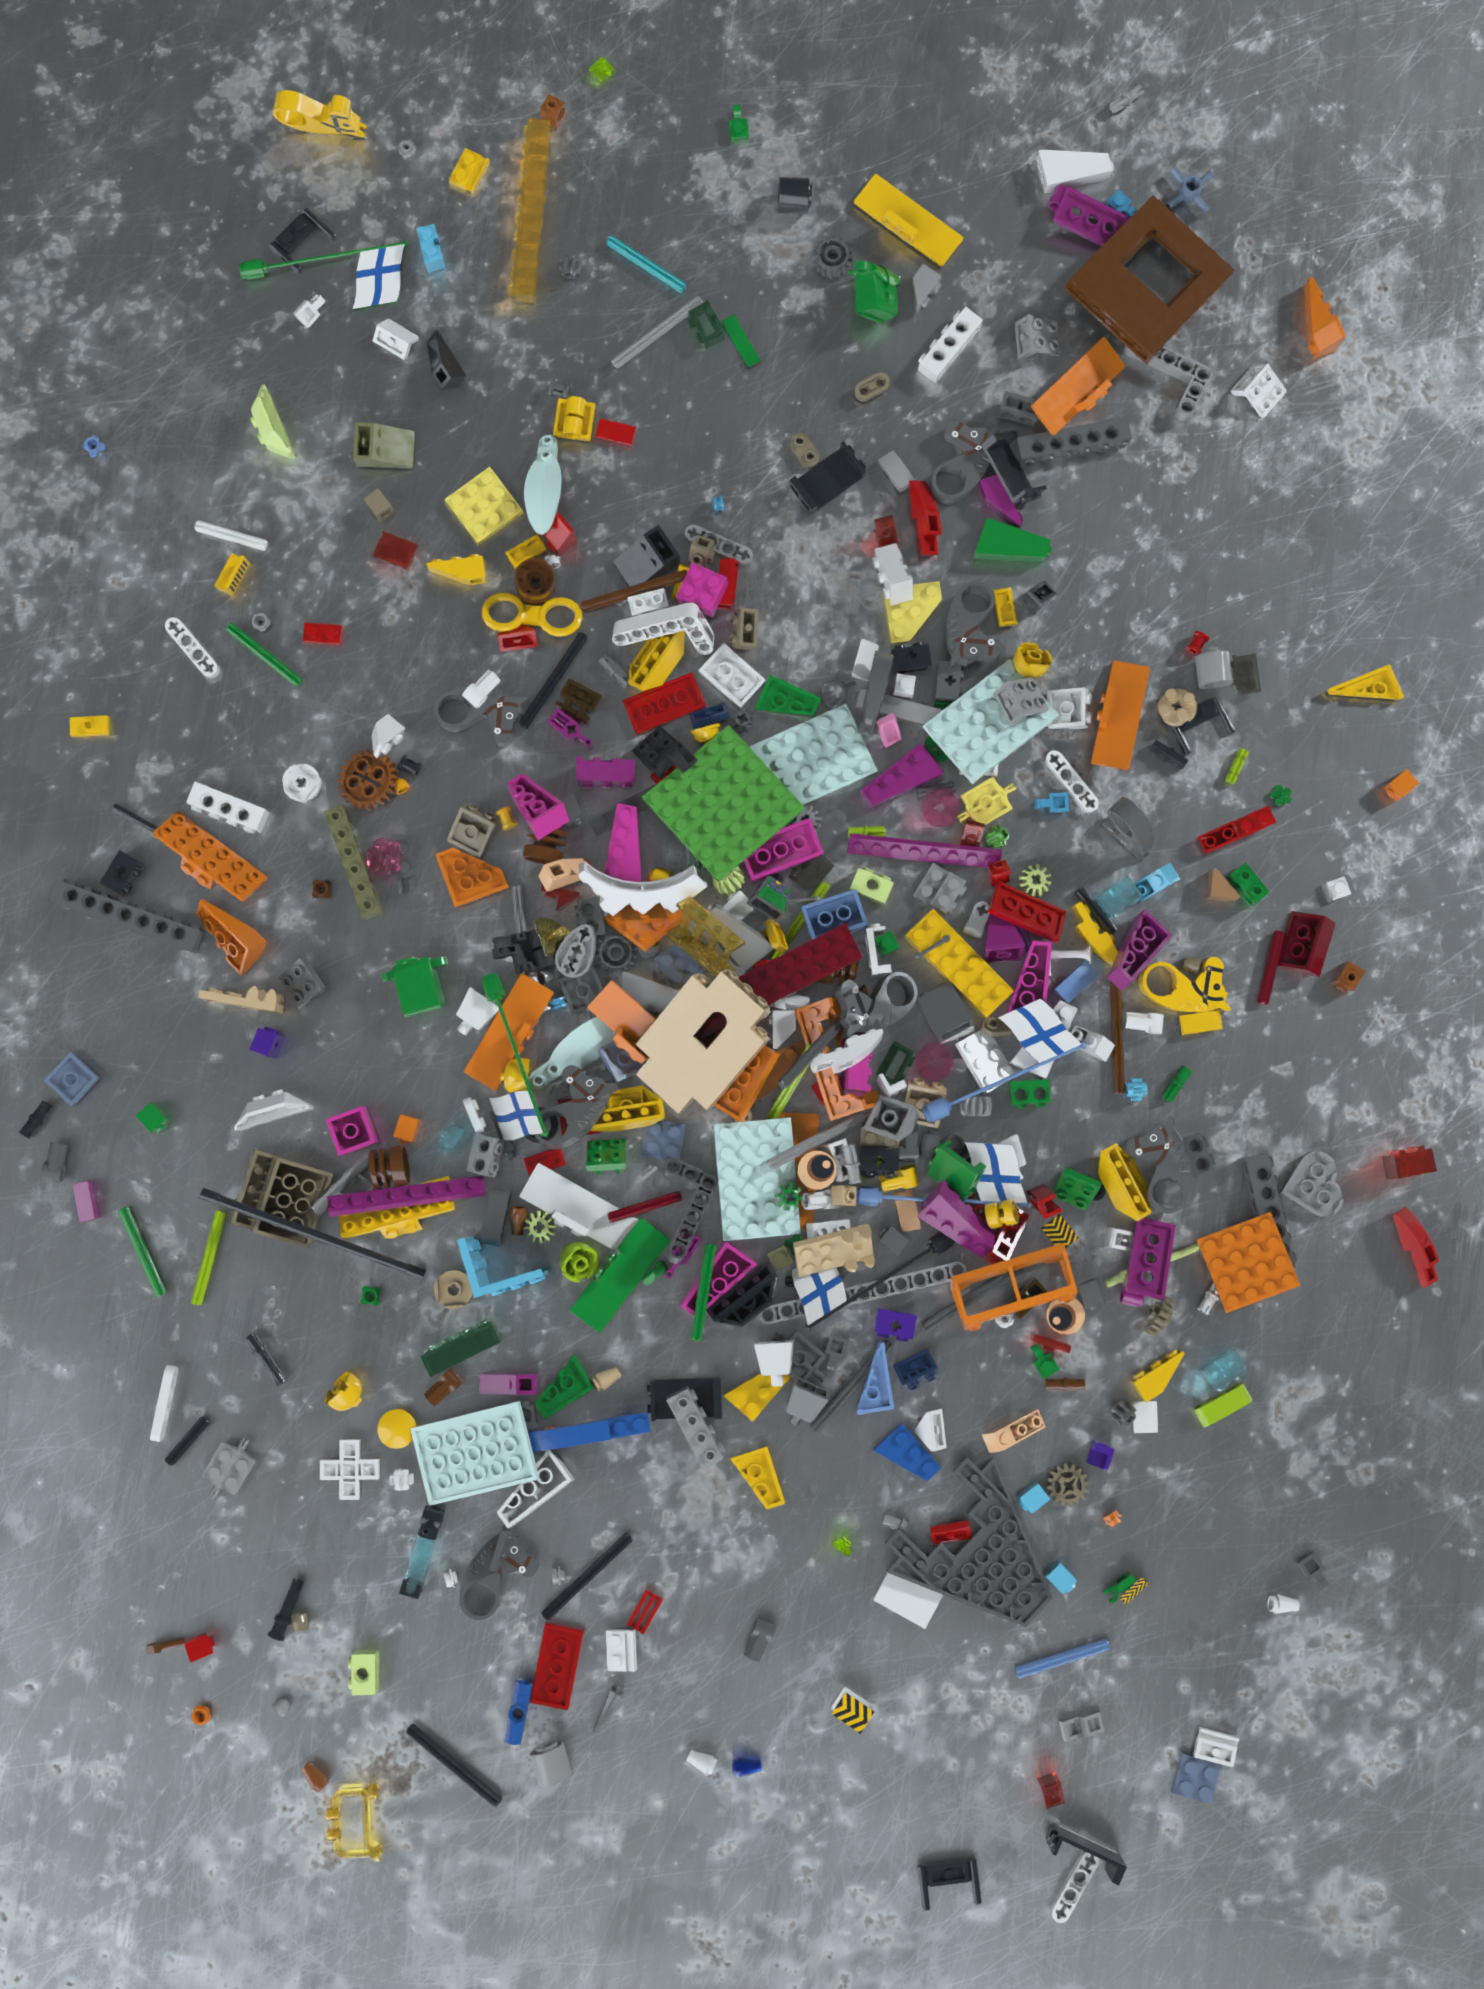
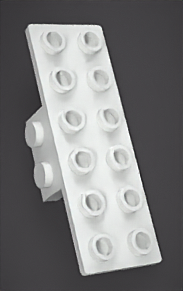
M540 1163L535 1167L520 1194L522 1199L551 1214L552 1218L555 1219V1224L563 1228L566 1225L572 1229L570 1232L576 1236L581 1237L583 1235L586 1237L587 1235L614 1251L638 1221L637 1218L632 1216L610 1223L607 1214L618 1210V1207Z

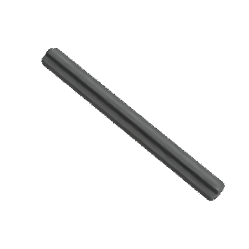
M837 1017L778 1080V1084L782 1089L788 1088L843 1029L839 1022L841 1017Z
M1024 1269L1013 1271L1014 1276L1016 1277L1024 1272ZM1009 1272L995 1276L963 1296L964 1308H967L1010 1281ZM955 1302L922 1323L925 1330L930 1331L956 1315L958 1310Z
M884 1340L887 1355L893 1348V1345L888 1340ZM875 1352L811 1423L810 1428L814 1432L818 1433L867 1378Z

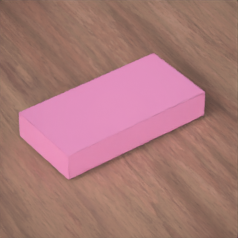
M893 712L876 721L880 738L885 748L902 739L896 716Z

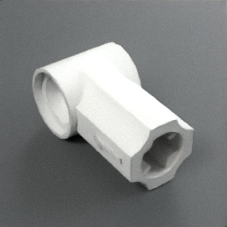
M488 670L475 684L469 685L462 696L477 709L485 702L488 694L501 680L493 671Z
M791 994L771 1004L770 1007L784 1011H795V1009L809 1005L810 997Z
M1126 1012L1124 1028L1141 1030L1150 1034H1162L1164 1015Z
M831 1189L821 1190V1192L803 1193V1201L801 1202L805 1210L840 1208V1206H831Z

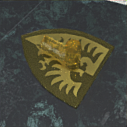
M546 917L533 920L545 956L553 955L564 940V935L567 934L566 927H562L556 921Z

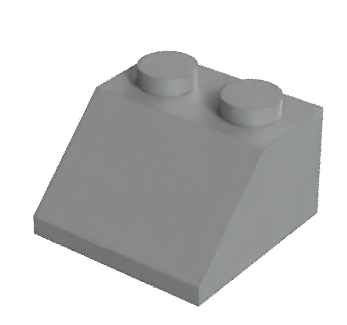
M880 1095L864 1129L896 1141H901L912 1133L919 1114L913 1105Z

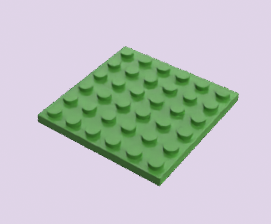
M729 725L693 754L698 761L685 773L676 768L642 796L645 803L718 883L805 810L801 802Z

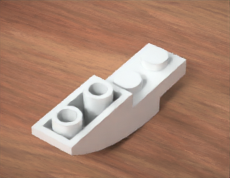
M871 1029L863 1035L850 1036L845 1041L844 1048H836L828 1054H818L811 1062L812 1072L815 1073L832 1068L833 1073L836 1074L854 1066L876 1048L882 1039L883 1030Z

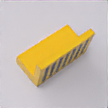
M231 553L214 586L233 596L250 562L243 555L239 557Z

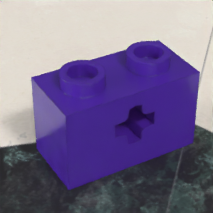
M266 1026L264 1029L258 1028L249 1050L276 1059L285 1037L280 1036V1031Z
M877 1308L873 1331L877 1332L879 1337L889 1338V1335L897 1336L896 1340L908 1342V1339H913L917 1316ZM894 1320H897L900 1327H896L893 1330L890 1323H894Z

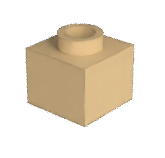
M845 1185L831 1186V1206H856V1187Z

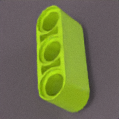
M1240 1382L1194 1408V1411L1202 1426L1207 1427L1246 1406L1253 1400L1244 1383Z

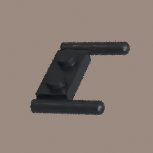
M306 208L302 214L300 213L275 238L274 242L270 243L269 248L284 262L294 261L289 255L315 230V227H318L331 240L336 237V234ZM298 264L289 265L296 273L302 271V267Z
M1218 695L1197 704L1196 715L1191 721L1188 720L1181 726L1170 725L1185 755H1189L1191 749L1183 732L1218 715L1229 734L1235 732V728Z
M976 1858L917 1866L922 1909L924 1911L930 1910L928 1886L935 1887L971 1881L974 1904L980 1905L982 1903Z

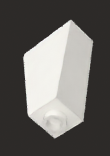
M1039 150L1036 158L1045 194L1052 193L1055 187L1059 185L1074 188L1109 180L1114 171V164L1109 159L1108 153Z

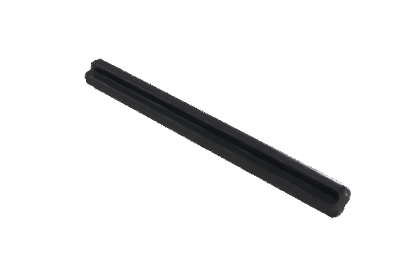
M583 632L577 634L520 719V726L526 729L530 726L587 641L588 636Z
M627 1532L623 1534L542 1611V1616L547 1621L550 1620L633 1541L631 1535Z
M413 1723L408 1727L406 1734L495 1808L500 1804L501 1796Z

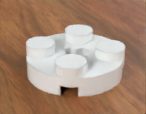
M308 764L289 767L282 778L284 792L297 802L306 803L314 799L322 785L319 773ZM305 778L306 785L299 788L297 781Z

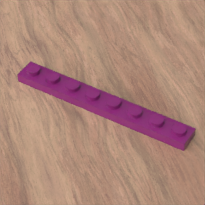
M850 833L847 853L988 868L987 864L1001 861L1002 849Z
M484 1176L327 1196L329 1217L486 1196Z

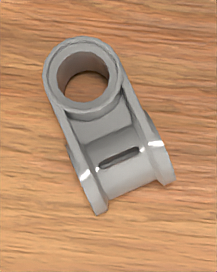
M978 902L973 906L962 933L980 940L990 915L987 913L989 909L988 903ZM981 906H984V911H986V914L983 913L980 916L979 911L976 909L980 908Z

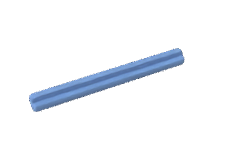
M1102 1639L1015 1667V1672L1018 1678H1023L1110 1650V1645L1107 1639Z

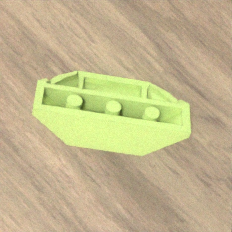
M264 384L260 387L250 409L253 415L250 419L254 428L258 427L260 433L257 436L261 445L265 444L268 450L293 460L296 457L271 395Z

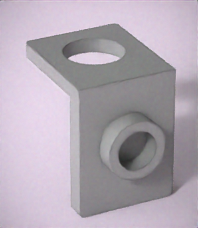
M650 1165L642 1172L644 1175L641 1177L642 1181L648 1185L656 1196L671 1185L670 1181L664 1177L657 1166L652 1167ZM655 1177L663 1179V1186L661 1188H655L652 1185V1180Z

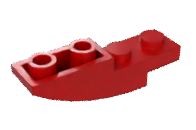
M910 480L912 519H917L919 556L938 555L937 536L942 535L935 498L926 481Z
M1268 805L1202 834L1197 838L1204 853L1207 854L1250 836L1277 822Z
M1403 1207L1393 1214L1403 1250L1411 1251L1421 1287H1429L1438 1280L1434 1265L1439 1262V1258L1422 1224L1407 1207Z

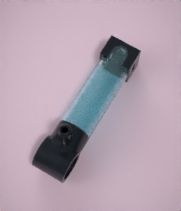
M425 1506L399 1594L414 1599H419L421 1596L437 1535L444 1518V1510Z

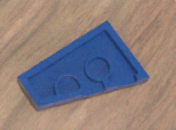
M902 1423L873 1449L875 1452L926 1481L931 1479L941 1469L940 1465Z

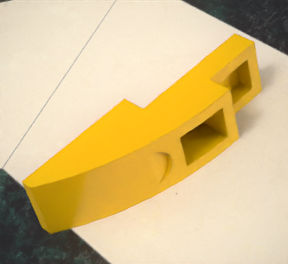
M1082 902L1072 906V909L1080 924L1074 927L1088 947L1089 944L1091 945V950L1097 956L1113 965L1119 952L1115 947L1116 941L1114 937L1108 934L1107 931L1099 934L1100 928L1096 921H1092L1090 918L1091 912L1086 904L1083 905Z

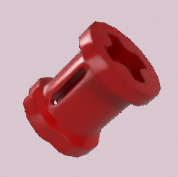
M1195 631L1191 643L1186 646V650L1196 656L1202 653V648L1210 639L1208 635L1201 631Z

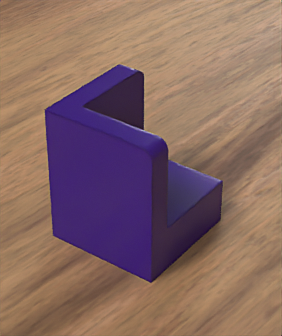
M1093 1440L1086 1463L1108 1471L1115 1449Z

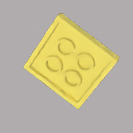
M488 467L444 499L478 545L524 513L491 467Z

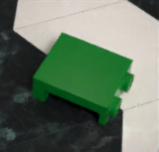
M947 1140L944 1144L940 1143L934 1151L936 1155L928 1164L930 1168L927 1175L939 1184L944 1180L948 1184L947 1187L952 1192L955 1191L960 1196L959 1199L964 1202L974 1193L987 1166L979 1162L974 1167L949 1149L952 1142Z

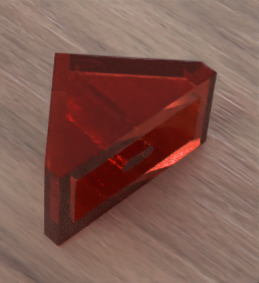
M1056 1772L1037 1778L1046 1809L1065 1804L1061 1782Z

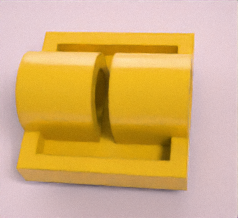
M570 396L567 399L558 398L553 436L591 442L596 404L586 402L585 399L577 396Z

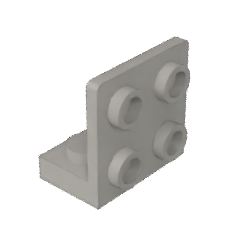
M1028 314L1014 323L1018 359L1024 360L1034 353L1056 357L1061 355L1058 321L1056 319Z
M1032 677L1007 681L993 693L1010 726L1016 725L1027 715L1044 713L1049 710L1037 683Z

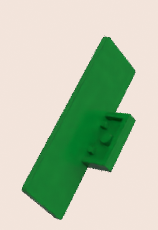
M639 1218L615 1251L608 1255L605 1264L597 1269L592 1281L571 1306L570 1312L600 1333L670 1243V1239L643 1218Z

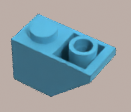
M1169 863L1132 885V888L1142 902L1175 883L1180 878L1172 864Z

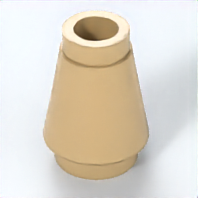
M614 1367L596 1373L591 1379L598 1392H600L601 1390L605 1391L622 1376L618 1368Z

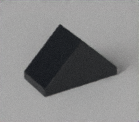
M1044 580L1028 590L1023 601L1036 614L1057 593Z

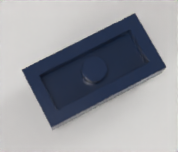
M725 702L689 713L694 729L706 727L709 724L722 722L730 718Z

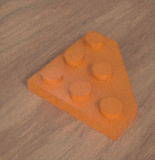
M455 848L435 854L455 908L509 889L504 872L498 867L492 866Z
M656 904L642 915L638 910L635 911L631 905H626L614 916L608 913L604 917V922L646 952L685 918V913L680 909L672 913L669 909H664L661 904Z

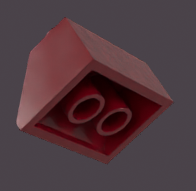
M1291 911L1278 967L1303 975L1320 977L1336 923L1323 915Z

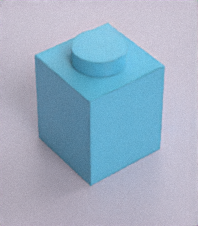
M1036 1481L1017 1495L1020 1498L1019 1505L1025 1512L1029 1510L1031 1514L1050 1500Z
M1058 1560L1044 1572V1575L1062 1594L1065 1592L1069 1593L1076 1585L1075 1582L1077 1580Z

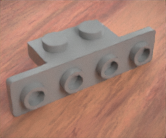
M369 1153L361 1156L351 1169L343 1173L342 1178L337 1183L332 1184L328 1191L314 1202L311 1208L318 1216L328 1208L327 1196L370 1191L374 1188L362 1175L369 1168Z

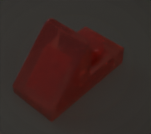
M889 515L874 519L875 529L873 531L878 548L894 543L898 546L894 517Z
M966 820L959 845L979 847L985 824Z
M543 884L541 887V892L545 894L544 897L550 899L559 897L556 906L557 912L581 898L580 892L564 888H557L547 892Z

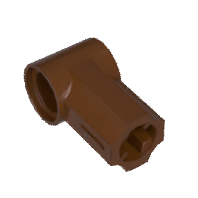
M451 1367L439 1378L438 1382L426 1391L424 1396L435 1407L449 1393H453L464 1380Z

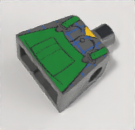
M781 875L767 876L758 885L746 904L773 921L778 922L787 912L790 889L782 884L784 879Z

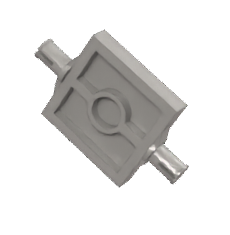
M242 1437L238 1446H232L222 1441L201 1477L214 1485L208 1494L210 1498L213 1495L212 1499H216L220 1490H226L236 1495L251 1471L256 1459L244 1451L250 1442L249 1439L245 1441L246 1437Z

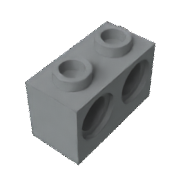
M475 1133L466 1171L483 1176L496 1177L505 1140Z

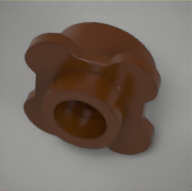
M314 880L312 882V896L316 899L319 897L330 898L331 882L329 880Z

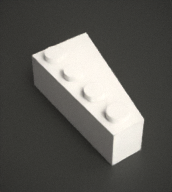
M1060 1000L1052 1009L1068 1030L1078 1008ZM1021 1046L1008 1063L1024 1070L1038 1062ZM1054 1061L1027 1073L1040 1079H1046Z
M554 1449L547 1450L536 1463L539 1479L521 1483L497 1511V1514L508 1529L514 1527L575 1480Z

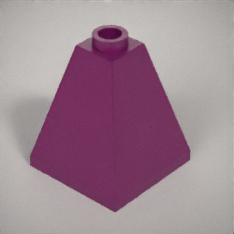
M990 914L983 960L987 964L1021 960L1025 944L1015 925Z

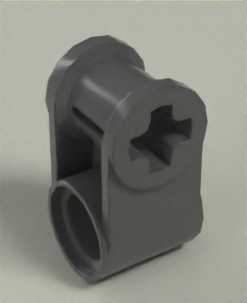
M955 1133L947 1135L944 1143L952 1137H957L959 1140L957 1147L953 1148L950 1146L949 1149L970 1163V1154L963 1137Z

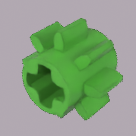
M1000 824L988 827L989 832L985 834L987 844L995 849L1006 846L1005 841L1009 839L1007 829L1001 827Z

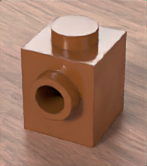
M1347 961L1343 963L1332 983L1336 984V988L1344 993L1354 991L1366 971Z

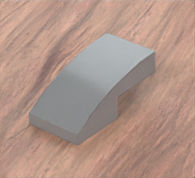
M893 450L878 459L879 466L889 476L890 482L899 492L909 487L910 480H915Z
M1099 1711L1059 1721L1062 1738L1065 1742L1083 1736L1088 1738L1105 1732Z

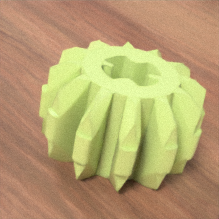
M1038 864L1035 866V870L1032 865L1028 866V871L1023 869L1022 874L1024 876H1020L1019 880L1024 883L1019 886L1020 888H1027L1024 891L1025 893H1028L1030 890L1031 896H1035L1037 892L1040 897L1043 895L1042 891L1047 892L1049 890L1047 886L1051 885L1052 882L1046 880L1051 877V874L1045 875L1044 872L1047 869L1044 867L1040 871V865ZM1035 877H1037L1038 883L1034 885L1032 881Z
M736 867L719 883L712 876L713 886L722 895H730L732 892L736 893V890L742 888L741 885L745 883L744 872L739 867Z
M537 1211V1218L531 1213L532 1221L525 1219V1222L530 1224V1226L523 1227V1230H530L526 1237L528 1238L533 1235L531 1242L534 1243L537 1237H539V1244H543V1236L546 1241H550L551 1239L548 1234L553 1236L556 1234L550 1230L551 1228H556L557 1225H550L554 1218L551 1217L547 1220L549 1213L545 1212L542 1217L541 1211ZM539 1222H542L541 1225H545V1229H542L541 1233L535 1228V1226L539 1225Z

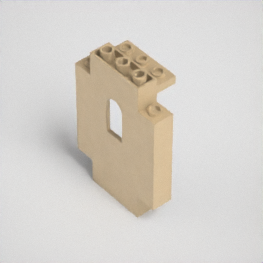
M726 969L721 971L711 984L709 979L703 974L692 975L636 1043L650 1057L636 1075L678 1114L684 1111L694 1099L706 1110L713 1107L770 1040L767 1032L763 1028L756 1026L761 1019L766 1018L771 1012L766 1000L760 996L757 997L753 993V989L748 984L742 983L738 975L732 970ZM721 1012L727 1019L726 1027L707 1049L694 1035L712 1013Z

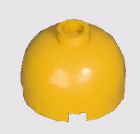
M1021 643L1013 657L1014 667L1021 676L1038 679L1046 674L1053 661L1050 653L1046 649L1044 652L1038 649L1039 645L1035 643Z
M521 1057L528 1078L530 1059ZM511 1059L506 1064L505 1069H501L500 1081H504V1087L509 1093L527 1091L517 1059Z
M345 1371L333 1383L335 1387L332 1391L328 1390L324 1398V1402L331 1408L338 1411L348 1410L352 1406H358L361 1402L362 1384L350 1371Z

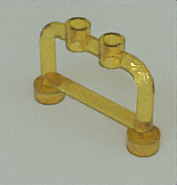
M369 1783L368 1788L338 1790L333 1795L331 1808L326 1809V1820L331 1821L332 1828L327 1829V1841H332L333 1850L337 1856L345 1859L371 1858L372 1862L381 1861V1844L372 1845L370 1800H378L379 1798L378 1783ZM362 1796L364 1849L344 1850L340 1844L341 1828L339 1820L341 1812L339 1800L343 1797Z

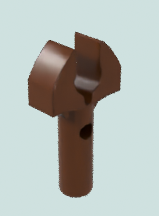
M181 1638L147 1644V1654H156L162 1650L184 1646L183 1641L186 1640Z

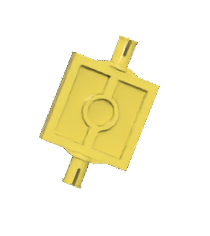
M994 777L989 778L960 796L966 811L957 815V818L962 822L971 817L979 829L983 828L1013 809L1007 795L1016 790V787L1011 783L1002 788L997 784Z

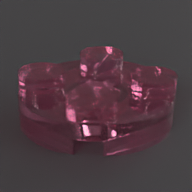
M937 788L927 793L921 803L923 817L929 824L936 827L950 826L957 818L960 810L959 799L951 791L944 788ZM943 803L945 809L938 812L936 805Z
M376 839L373 842L372 848L368 849L367 865L377 876H391L401 869L402 855L400 844L392 839ZM386 854V859L382 860V857Z
M931 1042L924 1045L918 1051L915 1057V1066L922 1077L929 1081H940L948 1077L953 1070L954 1057L949 1048L943 1044ZM934 1056L937 1057V1060H940V1064H937V1067H933V1064L929 1063L930 1060H933Z

